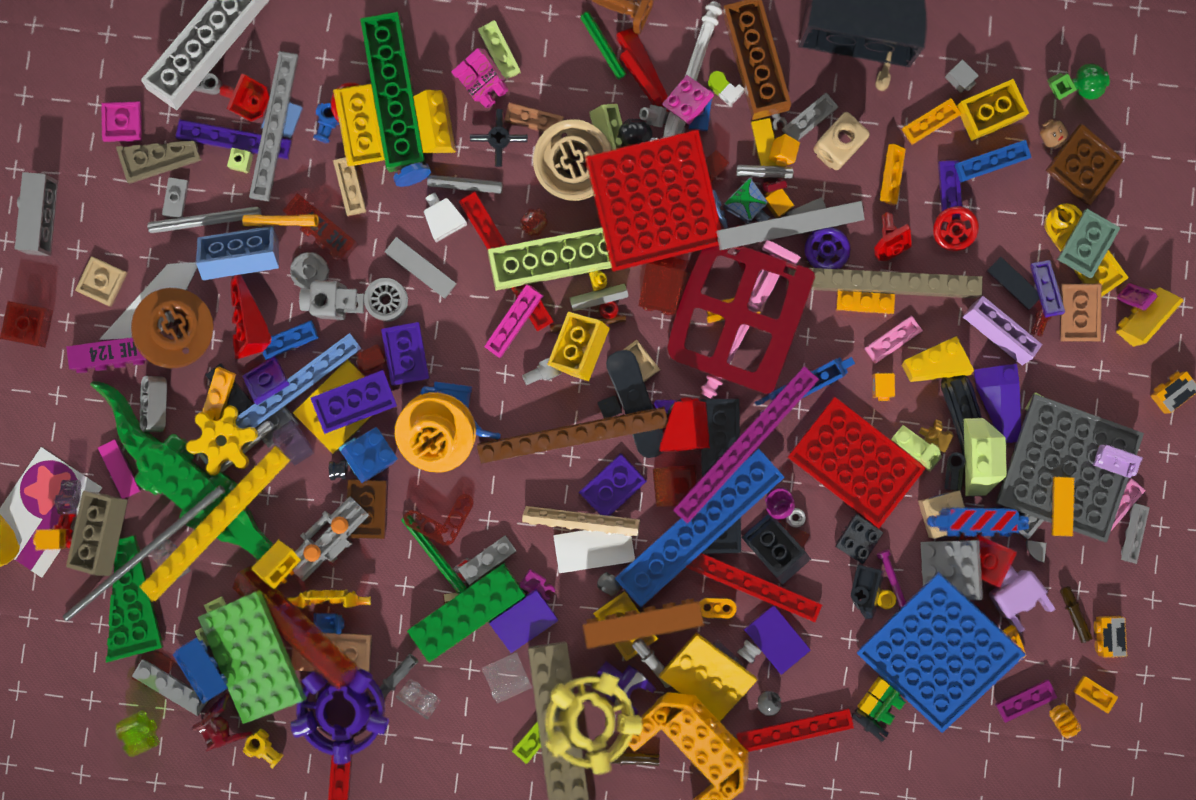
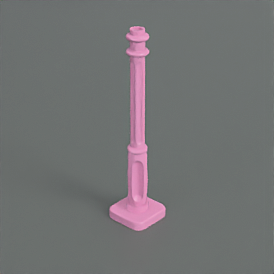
M766 240L762 247L770 256L796 265L801 259L798 255L769 240ZM765 270L761 271L748 302V309L756 313L761 311V307L771 294L779 275ZM748 325L740 326L727 360L728 364L732 361L749 328ZM712 374L706 376L708 380L705 386H701L703 390L701 394L710 399L712 396L717 395L715 391L718 385L723 384L722 378Z

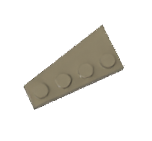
M195 141L116 147L127 183L129 184L202 160Z

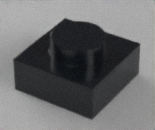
M615 395L597 402L603 418L613 417L622 413Z

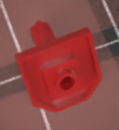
M241 74L236 88L223 85L219 89L220 95L230 98L226 109L251 122L263 117L269 103L267 87L245 74Z
M888 212L883 214V238L874 247L875 257L878 261H888L912 247L909 225L906 224L897 229L894 226L893 214Z

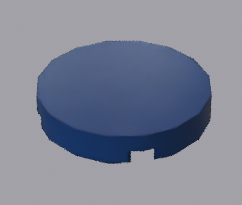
M414 163L402 168L399 175L395 173L393 179L396 186L406 187L426 179L430 175L431 170L427 163L424 165L422 163Z

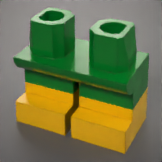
M878 677L868 691L882 700V702L867 692L857 707L877 721L890 725L895 717L888 711L891 705L900 710L906 702L899 696V692Z

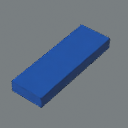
M310 320L271 336V343L262 352L265 360L319 339L313 321Z

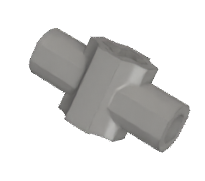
M650 105V108L643 107L639 113L640 119L647 121L646 123L657 127H662L663 124H666L669 115L666 108Z

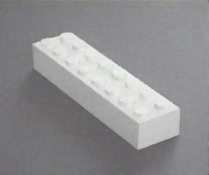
M208 0L141 79L146 89L175 110H178L269 0Z

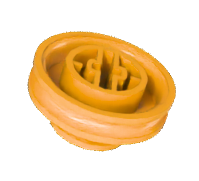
M430 392L415 397L404 407L396 422L395 439L401 454L415 467L429 472H446L461 465L469 456L476 440V424L471 412L461 401L448 394Z

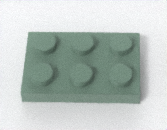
M1089 209L1084 210L1057 260L1088 278H1093L1120 227Z

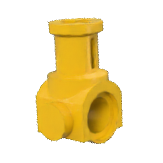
M260 729L246 740L243 752L249 757L256 756L259 759L262 757L271 764L270 767L273 769L284 754H279L271 747L272 743L269 741V734L265 730ZM252 739H258L260 747H254Z

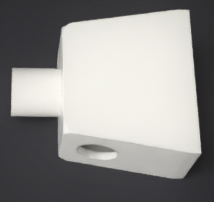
M436 193L426 197L430 207L424 210V214L436 242L468 225L448 198L440 201Z

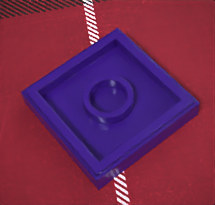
M275 356L242 376L256 405L290 385Z

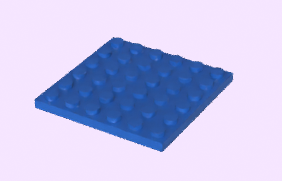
M939 572L857 650V654L941 733L952 725L1026 655L1012 639Z

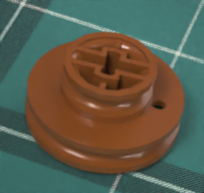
M180 288L159 289L147 295L135 309L131 325L132 339L137 350L149 362L164 368L185 367L197 361L207 350L213 335L212 316L206 304L195 294ZM164 313H167L173 325L179 324L177 333L180 338H177L172 328L167 330L169 321ZM159 320H160V322H161V327H160V329H159V327H158ZM188 324V330L185 332V325ZM188 348L189 353L184 354L182 350Z

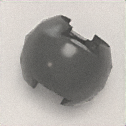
M608 572L602 574L597 582L598 589L610 596L617 594L621 588L615 576Z
M764 691L758 697V708L765 715H775L781 708V698L773 691Z

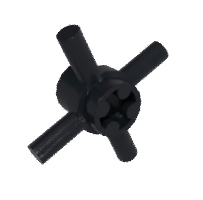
M496 109L495 127L488 134H470V141L488 142L495 149V167H502L503 149L510 142H528V135L510 134L503 127V109ZM496 134L504 135V138L500 140L501 143H497L494 138Z

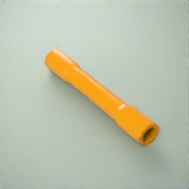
M244 215L242 222L244 226H318L319 219L317 215Z

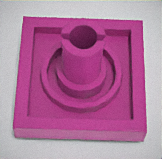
M686 75L662 105L690 125L697 116L703 113V108L713 98L714 94Z

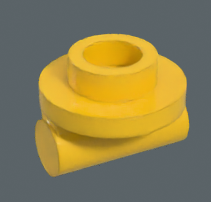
M598 270L589 273L593 292L606 287L607 278L602 271Z

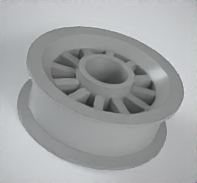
M381 278L368 286L364 295V303L367 311L376 319L393 321L401 317L408 305V296L400 283L390 278ZM390 295V303L382 304V297Z

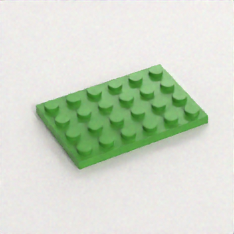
M261 590L198 617L219 669L228 681L226 685L243 724L307 699Z

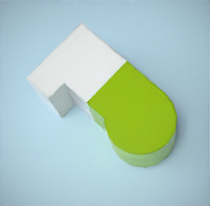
M720 71L711 73L708 81L710 89L731 107L743 94L744 88L740 84L735 88Z

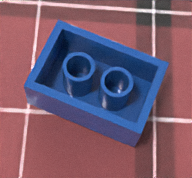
M196 638L177 649L173 657L200 701L204 704L228 688L226 686L228 681L223 674L218 673L216 669L218 665L214 658H209L206 651L208 649L205 643Z

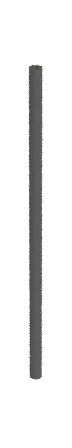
M219 485L63 615V619L69 621L225 492L224 488Z

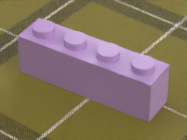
M984 296L975 301L963 316L964 319L1021 365L1033 359L1043 345Z

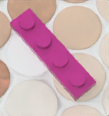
M526 284L484 347L501 358L544 295L529 284Z

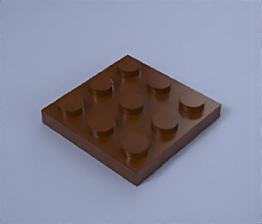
M1080 124L1045 171L1086 205H1091L1124 159L1083 124Z

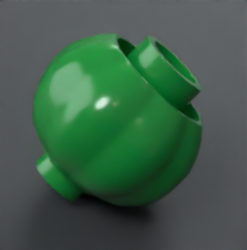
M1093 63L1080 67L1075 79H1072L1080 96L1089 100L1101 97L1106 91V86L1110 85L1108 71H1104L1101 66Z

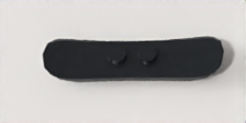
M626 349L611 354L606 361V368L625 414L654 409L633 352ZM662 428L632 434L637 450L642 456L653 458L665 452L660 451V445L664 436Z
M965 375L949 378L943 377L941 390L965 458L964 419L982 418L970 379Z

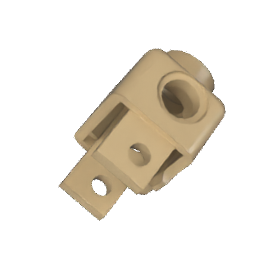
M845 112L818 140L813 149L817 157L830 169L839 170L870 136V132L850 113ZM842 131L851 139L847 144L840 142L838 139V134Z

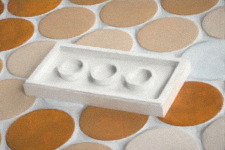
M586 530L553 535L559 573L628 563L635 560L631 536L618 533L607 534L601 531L589 532Z

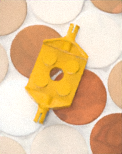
M310 590L304 593L301 592L296 598L285 597L284 599L285 606L296 605L301 608H305V605L322 603L326 600H330V603L344 602V607L371 605V597H359L354 590L352 593H348V590Z

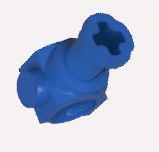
M321 103L316 109V115L319 116L317 122L320 125L313 138L324 143H330L331 131L339 124L334 116L326 117L327 111L331 110V103Z

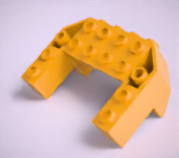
M668 692L659 697L655 704L640 716L642 719L641 733L639 735L632 734L628 744L634 752L662 729L712 782L693 800H731L744 789L748 780V751L695 695Z

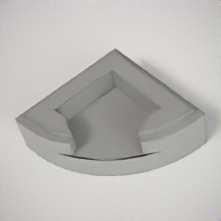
M1026 540V548L1035 560L1044 562L1047 543Z

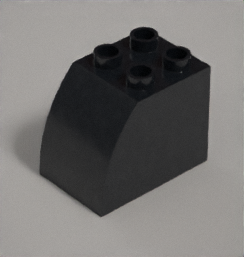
M807 0L798 47L910 68L925 48L927 32L925 0ZM889 52H892L891 61L886 60Z

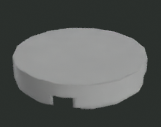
M312 252L302 253L297 256L290 268L291 278L300 288H310L313 281H327L329 275L327 262L323 257Z

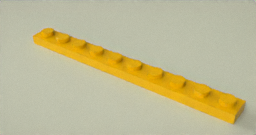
M275 446L140 586L152 601H156L287 465L290 459L279 447Z

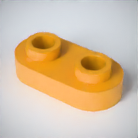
M703 598L699 601L702 616L706 618H731L737 610L736 604L728 598ZM705 604H709L711 606L709 611L704 610L703 607ZM726 604L730 606L727 612L723 611V606Z

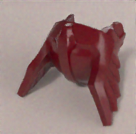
M227 693L222 698L220 697L217 702H214L213 706L205 713L204 718L192 727L193 731L199 730L202 733L207 744L206 752L253 735L252 732L230 735L228 721L219 716L225 709L229 697Z

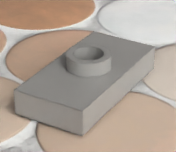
M168 178L162 212L163 216L183 218L189 181Z

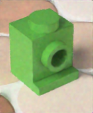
M1059 73L1047 80L1055 97L1059 100L1077 90L1068 73L1065 75Z

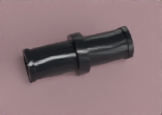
M857 708L855 712L858 715L853 712L851 717L864 727L863 730L869 731L880 742H883L885 738L881 734L887 737L889 732L877 724L876 719L870 718L860 708Z

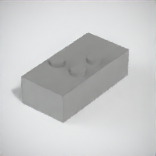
M22 172L21 191L17 199L19 211L15 249L26 254L51 256L58 181L46 174Z

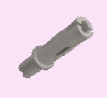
M641 638L635 640L632 646L641 656V661L646 662L666 688L670 687L668 683L660 678L659 674L665 667L654 655V651L650 650Z

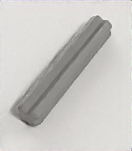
M738 165L736 174L737 176L792 178L793 168Z

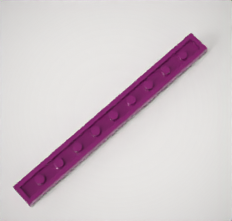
M804 366L673 511L688 524L819 379Z

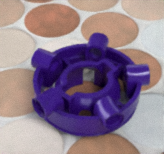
M335 667L321 673L314 670L302 680L305 685L303 691L307 699L297 703V719L291 721L292 733L296 738L304 736L316 749L333 755L334 763L345 764L350 762L352 754L368 747L378 734H385L389 718L384 717V697L379 686L368 671L362 668ZM337 674V680L325 687V690L318 695L316 702L308 701L310 692L312 695L315 694L331 679L328 675ZM343 674L352 676L351 680L343 679ZM367 687L371 690L376 700L371 701L366 690ZM337 690L344 691V698L353 704L356 711L354 722L347 728L337 724L332 727L326 721L328 716L325 712V704L333 698L334 691ZM378 705V709L375 708L372 712V707ZM308 708L315 709L316 718L320 726L326 732L332 734V740L326 738L317 730L318 723L312 710L308 711ZM367 724V731L372 733L366 738L355 742L354 738L351 737L360 732L362 727Z

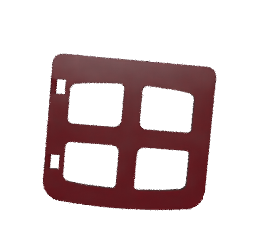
M719 245L702 249L689 277L676 313L667 346L668 353L678 363L753 390L770 394L775 390L814 284L815 273L806 267L744 246L733 247L740 250L738 257L728 254L730 248L720 250ZM718 256H724L746 265L735 298L730 303L701 293L707 276ZM786 266L796 269L794 276L784 273ZM761 270L774 273L789 280L787 295L779 319H773L748 309V302ZM696 308L725 318V325L712 357L693 352L685 347L688 329ZM741 325H748L772 334V339L764 358L755 372H749L727 362Z

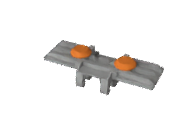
M351 496L332 515L324 511L322 513L323 516L306 533L300 535L304 543L295 553L301 561L292 571L302 581H305L325 559L334 563L338 559L336 556L345 547L349 548L353 544L347 537L369 514ZM327 522L331 524V527L316 542L311 540Z

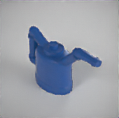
M434 382V387L424 386L420 394L438 392L451 395L469 409L472 387ZM475 421L477 436L496 440L500 439L501 434L483 430Z

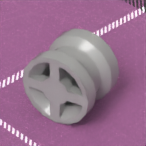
M745 640L743 648L737 651L738 654L752 664L755 661L756 655L762 652L748 640Z

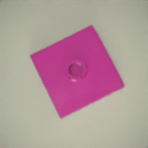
M141 102L101 103L102 141H142Z

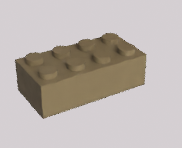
M82 492L66 567L92 575L111 576L128 500L99 492Z

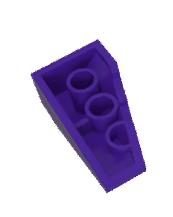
M1017 364L975 369V387L984 403L986 411H988L994 428L1006 437V443L1017 442L1021 431L1020 385Z

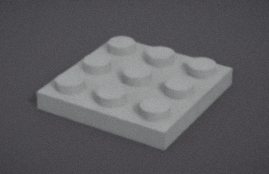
M979 540L921 542L923 586L939 572L968 600L983 599Z

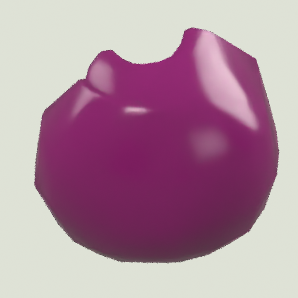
M785 488L774 489L765 498L767 512L772 518L784 519L790 516L795 509V500L790 491Z

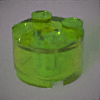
M144 710L128 716L116 724L117 737L119 741L123 739L125 743L123 749L130 757L144 753L160 744L155 732L157 730L156 722L153 719L150 720Z

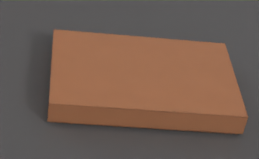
M1061 284V298L1065 313L1061 315L1060 341H1101L1102 284Z

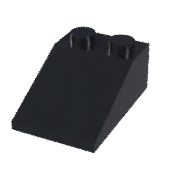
M769 514L741 537L782 585L811 560L807 552L777 519L772 518Z

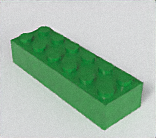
M503 563L411 627L407 632L430 663L522 599L526 594L508 567Z

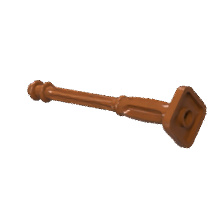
M591 0L607 9L631 15V18H633V31L639 35L643 31L654 4V0Z

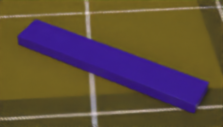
M180 119L176 133V139L195 141L196 143L227 149L235 148L258 154L262 137L261 134ZM282 138L278 158L289 160L291 140Z

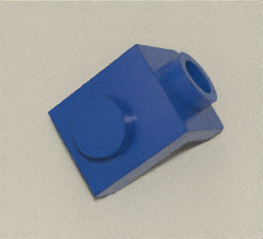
M314 613V633L341 634V630L344 628V619L341 614Z

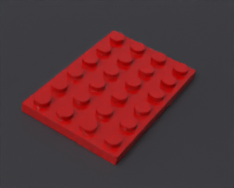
M833 397L787 456L788 459L877 528L882 526L926 469V467L836 397Z

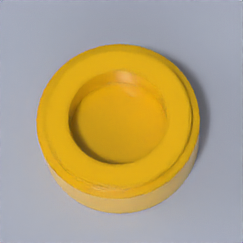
M881 590L877 605L883 609L892 608L896 603L895 594L890 590Z

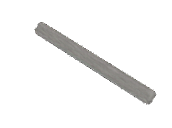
M251 207L149 222L147 227L150 233L239 221L243 219L244 215H261V210L259 207Z

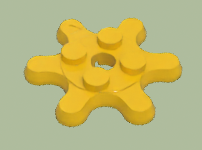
M227 406L224 409L222 418L219 420L211 419L205 412H199L195 416V422L200 426L202 435L196 440L188 441L186 450L190 454L202 452L207 455L206 472L209 475H217L225 461L233 462L239 469H245L249 465V459L242 452V446L246 442L256 440L258 432L253 427L241 429L237 426L238 410L234 406ZM220 435H224L227 439L224 446H219L216 443L217 437Z

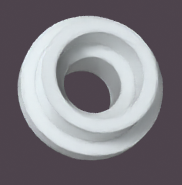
M795 508L792 514L786 517V521L792 527H800L805 522V513L801 509ZM794 514H798V521H793L792 516Z

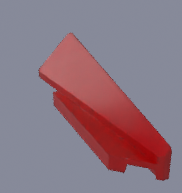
M633 28L617 33L616 40L624 50L621 54L622 62L652 105L664 107L662 104L668 98V95L638 34L633 31Z

